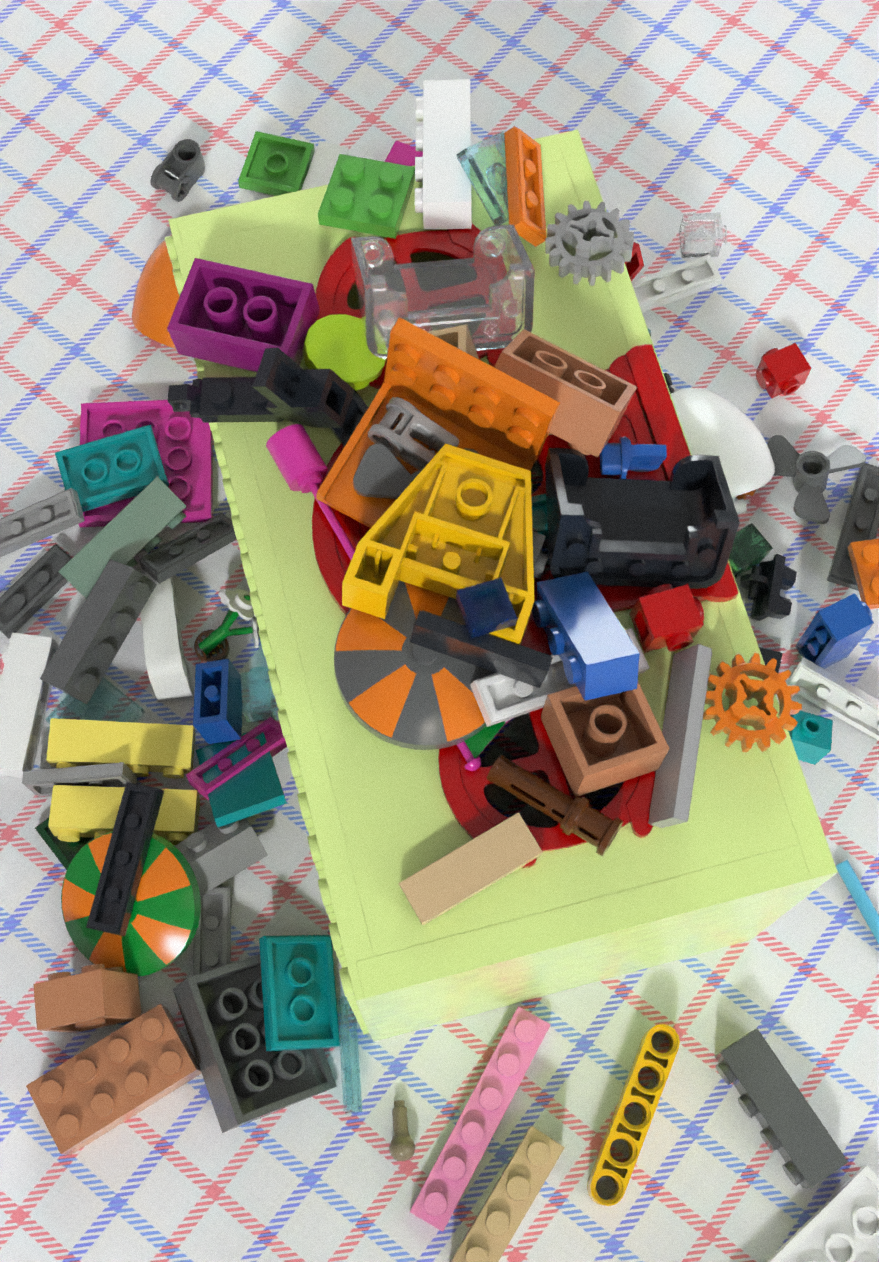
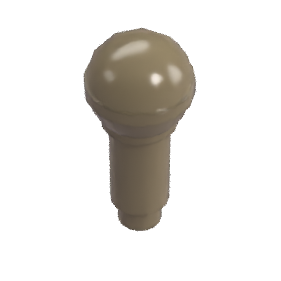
M398 1100L394 1101V1108L392 1109L394 1136L392 1137L389 1151L395 1160L406 1161L414 1155L415 1144L408 1131L405 1101Z

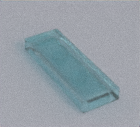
M342 996L337 1001L340 1036L343 1113L345 1115L359 1114L362 1112L357 1020L347 1001V997Z

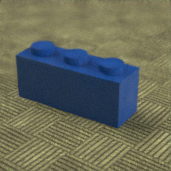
M583 572L537 582V601L534 602L532 607L534 622L538 628L543 627L547 634L551 653L554 656L559 655L563 662L568 682L577 686L583 699L586 701L637 689L640 653L589 573Z
M854 593L818 611L795 646L801 657L808 659L823 669L847 658L874 624L870 608L865 602L860 601Z

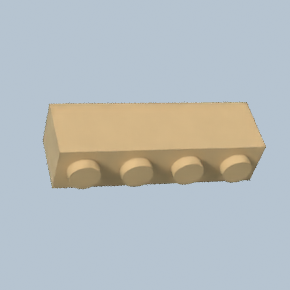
M529 1127L450 1262H499L565 1147L535 1127Z

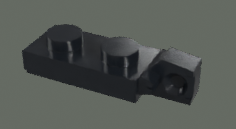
M206 377L194 379L192 385L169 386L168 403L172 406L173 411L190 412L191 417L201 418L203 423L283 422L285 420L266 409L268 399L252 387L255 377Z

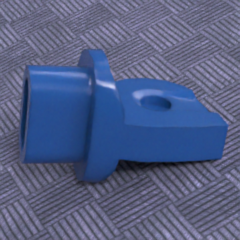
M626 436L619 437V443H607L600 453L601 475H619V479H626L628 470L635 472L656 470L667 457L666 445H631V441Z

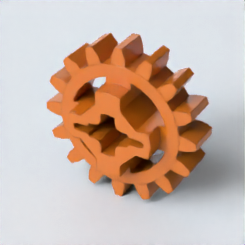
M754 653L749 663H745L743 657L737 654L732 659V668L722 661L716 668L718 676L709 675L707 686L711 690L706 692L705 704H710L711 707L704 711L703 720H715L716 724L710 732L713 736L722 731L727 734L725 746L730 747L738 740L741 741L742 751L747 753L752 748L753 743L756 742L759 749L763 752L770 747V738L777 744H780L787 737L783 729L792 731L796 727L798 722L790 715L797 714L802 709V704L792 701L791 698L800 691L799 686H788L786 684V680L791 675L789 670L783 671L780 674L775 671L776 659H771L765 666L760 664L759 653ZM748 676L758 677L762 680L749 679ZM724 688L726 689L725 695L729 698V709L724 711L722 705ZM776 694L779 700L778 717L776 716L778 712L773 707V699ZM755 698L758 702L757 706L753 705L747 708L744 705L743 701L745 699ZM737 725L752 726L755 730H747Z

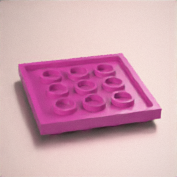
M168 400L81 403L80 445L151 425L169 482L168 488L187 506L183 511L186 518L181 523L205 522L213 517L212 431L210 430L209 423H203L201 418L191 417L190 412H174ZM136 496L84 511L85 521L79 523L80 528L105 527Z

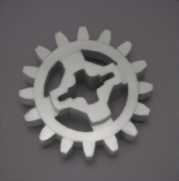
M584 201L583 209L577 210L572 204L568 205V215L565 216L557 212L555 214V224H548L545 253L549 254L550 267L559 266V276L561 278L569 273L573 274V284H578L582 277L588 278L590 286L595 285L596 277L599 276L606 282L611 281V271L622 274L624 272V263L630 262L632 258L634 232H629L630 221L628 219L619 221L620 210L617 208L610 213L606 212L604 202H601L597 209L591 208L589 201Z

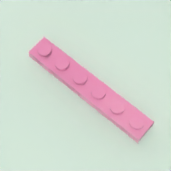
M517 1007L414 1202L410 1213L440 1231H444L551 1024L523 1008Z

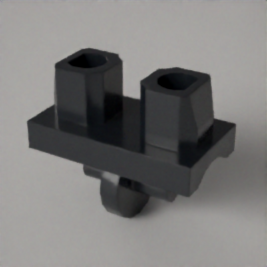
M776 554L773 560L761 562L759 566H753L751 574L741 576L740 586L748 590L747 598L753 600L751 619L760 621L767 617L782 619L789 616L792 602L790 599L780 596V589L788 590L793 587L797 571L785 565L786 557Z

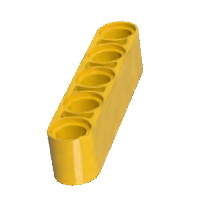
M655 1025L644 1034L588 1179V1195L592 1201L599 1205H615L621 1201L625 1194L679 1049V1035L669 1025ZM654 1033H661L668 1038L669 1049L666 1053L657 1052L653 1048L651 1039ZM641 1068H648L654 1072L656 1084L652 1089L644 1088L639 1083L638 1072ZM630 1103L638 1105L642 1110L643 1118L638 1125H631L625 1119L624 1110ZM616 1139L623 1140L629 1147V1156L623 1162H617L610 1153L611 1144ZM602 1176L610 1177L616 1187L614 1195L606 1200L602 1199L596 1191V1183Z

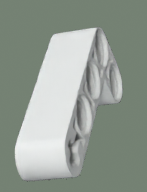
M145 571L140 572L157 584L140 613L146 667L157 701L164 702L193 696L191 678L184 657L174 578L172 576L159 584Z

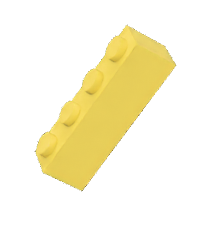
M51 718L46 760L51 767L56 768L124 762L137 777H147L149 772H161L163 777L180 779L184 778V774H188L193 770L196 733L193 725Z
M53 785L48 823L49 829L54 836H58L59 840L66 842H77L80 837L96 838L113 832L125 787ZM162 789L164 790V795L153 833L163 837L173 845H177L191 834L198 832L200 798L197 790Z

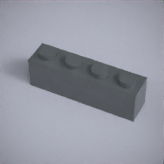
M110 559L40 679L61 692L88 704L157 584L136 569Z
M758 1028L715 1055L719 1062L716 1065L718 1073L728 1085L733 1083L741 1095L738 1098L740 1106L750 1118L756 1117L763 1128L760 1131L762 1139L773 1152L778 1150L786 1162L782 1165L783 1170L794 1185L800 1184L802 1188H813L848 1163Z

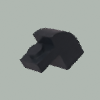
M265 348L252 386L268 399L266 409L288 421L316 428H343L355 391L331 369L304 370L279 348Z

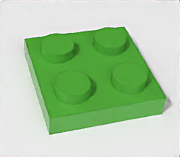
M256 131L238 179L239 188L274 196L300 191L315 152L314 144Z
M339 154L318 211L319 225L396 239L416 180L415 167Z

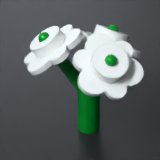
M241 589L220 590L218 593L221 598L220 601L227 605L229 610L222 624L198 644L200 649L208 655L227 637L251 633L255 649L259 648V627L257 619H255L249 592ZM238 616L245 620H250L251 626L229 629Z

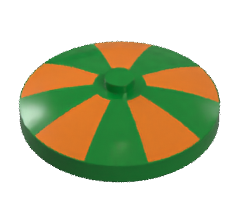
M109 832L88 842L71 861L62 885L61 908L63 919L73 943L92 964H104V968L123 967V972L138 974V977L149 975L175 962L191 944L199 925L201 913V897L198 882L193 869L184 855L168 840L153 833L125 937L86 928L112 832Z

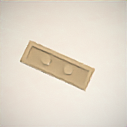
M518 812L403 880L399 885L421 924L425 925L543 855V852Z

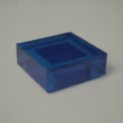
M502 578L457 590L456 599L471 638L516 625L517 617Z

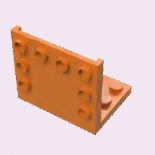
M399 317L390 331L384 383L318 489L316 499L369 528H372L396 499L361 496L356 493L353 487L355 472L366 450L374 444L368 437V431L372 425L380 423L387 412L386 405L392 397L408 401L423 415L459 439L458 448L474 449L480 455L530 471L541 454L560 402ZM413 438L415 441L423 445L428 450H434L435 454L438 453V451H436L433 448L429 449V446L423 443L422 441L418 440L417 438ZM395 456L410 474L418 471L415 467Z

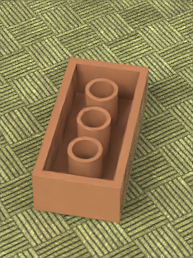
M159 1004L29 1083L26 1087L60 1154L72 1155L202 1073L168 1008Z

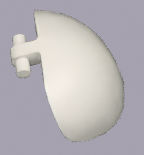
M688 388L672 393L671 397L691 454L719 456L737 514L747 511L745 500L734 501V498L764 487L771 481L775 473L770 450L761 432L754 422L733 402L714 391L703 388Z

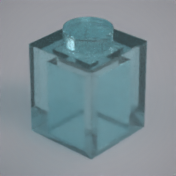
M255 667L250 669L249 672L241 673L243 714L247 722L265 721L270 717L274 720H279L277 712L279 709L268 675L270 669L267 667Z

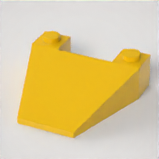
M445 443L358 542L343 580L342 605L385 619L399 581L481 607L482 610L475 629L521 645L534 604L531 471Z

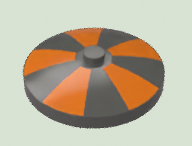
M399 581L385 619L352 608L345 616L336 638L334 650V670L338 690L347 709L360 725L376 737L390 744L414 750H435L459 744L473 737L486 727L470 684L474 680L495 674V672L411 643L410 639L419 611L424 610L475 629L482 608Z

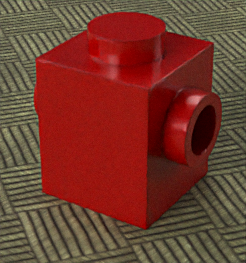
M793 343L779 350L778 348H773L763 354L756 371V379L759 386L764 390L766 389L772 399L781 394L787 396L795 392L801 385L805 384L812 368L797 344Z
M671 584L653 588L647 593V596L638 598L629 613L644 653L667 647L668 651L683 649L694 642L693 638L704 625L702 604L697 597L692 596L688 584L673 588Z

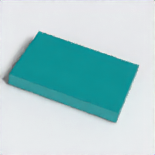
M151 425L55 452L65 490L72 488L77 491L82 512L137 496L157 476L167 487L169 486Z
M264 732L254 738L259 740L261 746L267 743ZM236 740L214 743L197 749L196 754L199 765ZM245 744L226 758H229L234 766L252 752L247 750ZM270 751L208 794L217 827H222L287 803ZM216 764L202 774L203 780L208 784L224 772H221Z
M283 935L262 936L259 938L266 1051L339 1047L340 1036L331 936Z

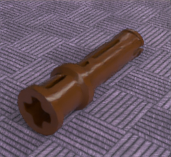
M502 754L497 758L488 773V781L502 787L535 809L550 816L560 823L559 828L563 830V833L568 836L573 833L596 847V853L602 857L623 824V820L618 817L612 820L589 806L588 799L584 797L574 799L564 794L541 778L516 765Z

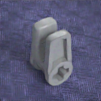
M392 397L386 405L387 412L380 423L372 425L368 431V437L374 444H383L393 455L418 470H422L436 454L434 450H428L413 438H417L428 445L429 449L433 448L436 451H439L445 443L455 447L459 445V439L423 415L411 403L398 397Z

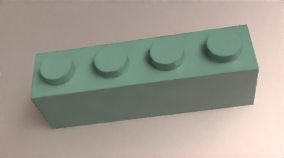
M157 476L58 572L87 599L110 559L134 568L138 564L134 558L143 549L149 553L162 541L159 534L167 526L173 530L186 518L183 511L187 506Z

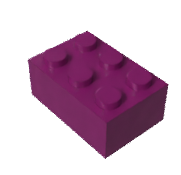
M195 258L167 330L180 355L257 372L265 348H279L300 366L308 329L316 322L320 309L312 283Z

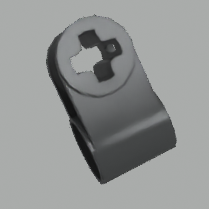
M184 139L175 144L172 151L153 171L150 180L151 186L171 194L172 199L177 202L182 201L205 172V163L199 144L191 139Z

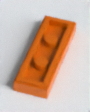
M514 126L504 133L509 229L536 247L545 242L547 237L541 145Z

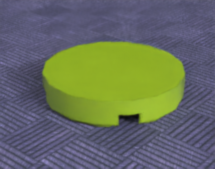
M347 314L328 315L317 320L308 329L302 351L305 365L308 369H331L354 390L363 389L371 381L377 380L382 374L387 356L384 339L375 327L363 319Z

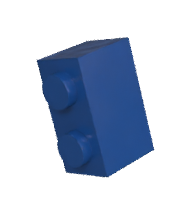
M229 659L196 664L193 726L208 744L242 739L243 677Z

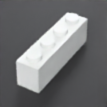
M470 79L423 80V97H416V122L423 121V127L415 128L416 151H423V157H415L416 182H423V188H415V213H423L424 229H472Z
M12 633L10 643H6L2 653L4 668L2 676H0L1 776L23 778V771H33L52 688L51 685L42 681L40 677L59 647L51 637Z

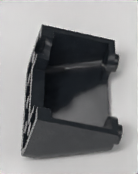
M548 448L545 463L548 557L550 571L554 579L588 572L596 585L658 587L671 584L673 588L688 584L691 589L707 588L721 579L740 521L719 456H687L675 464L669 481L588 477V461L585 455L578 450Z

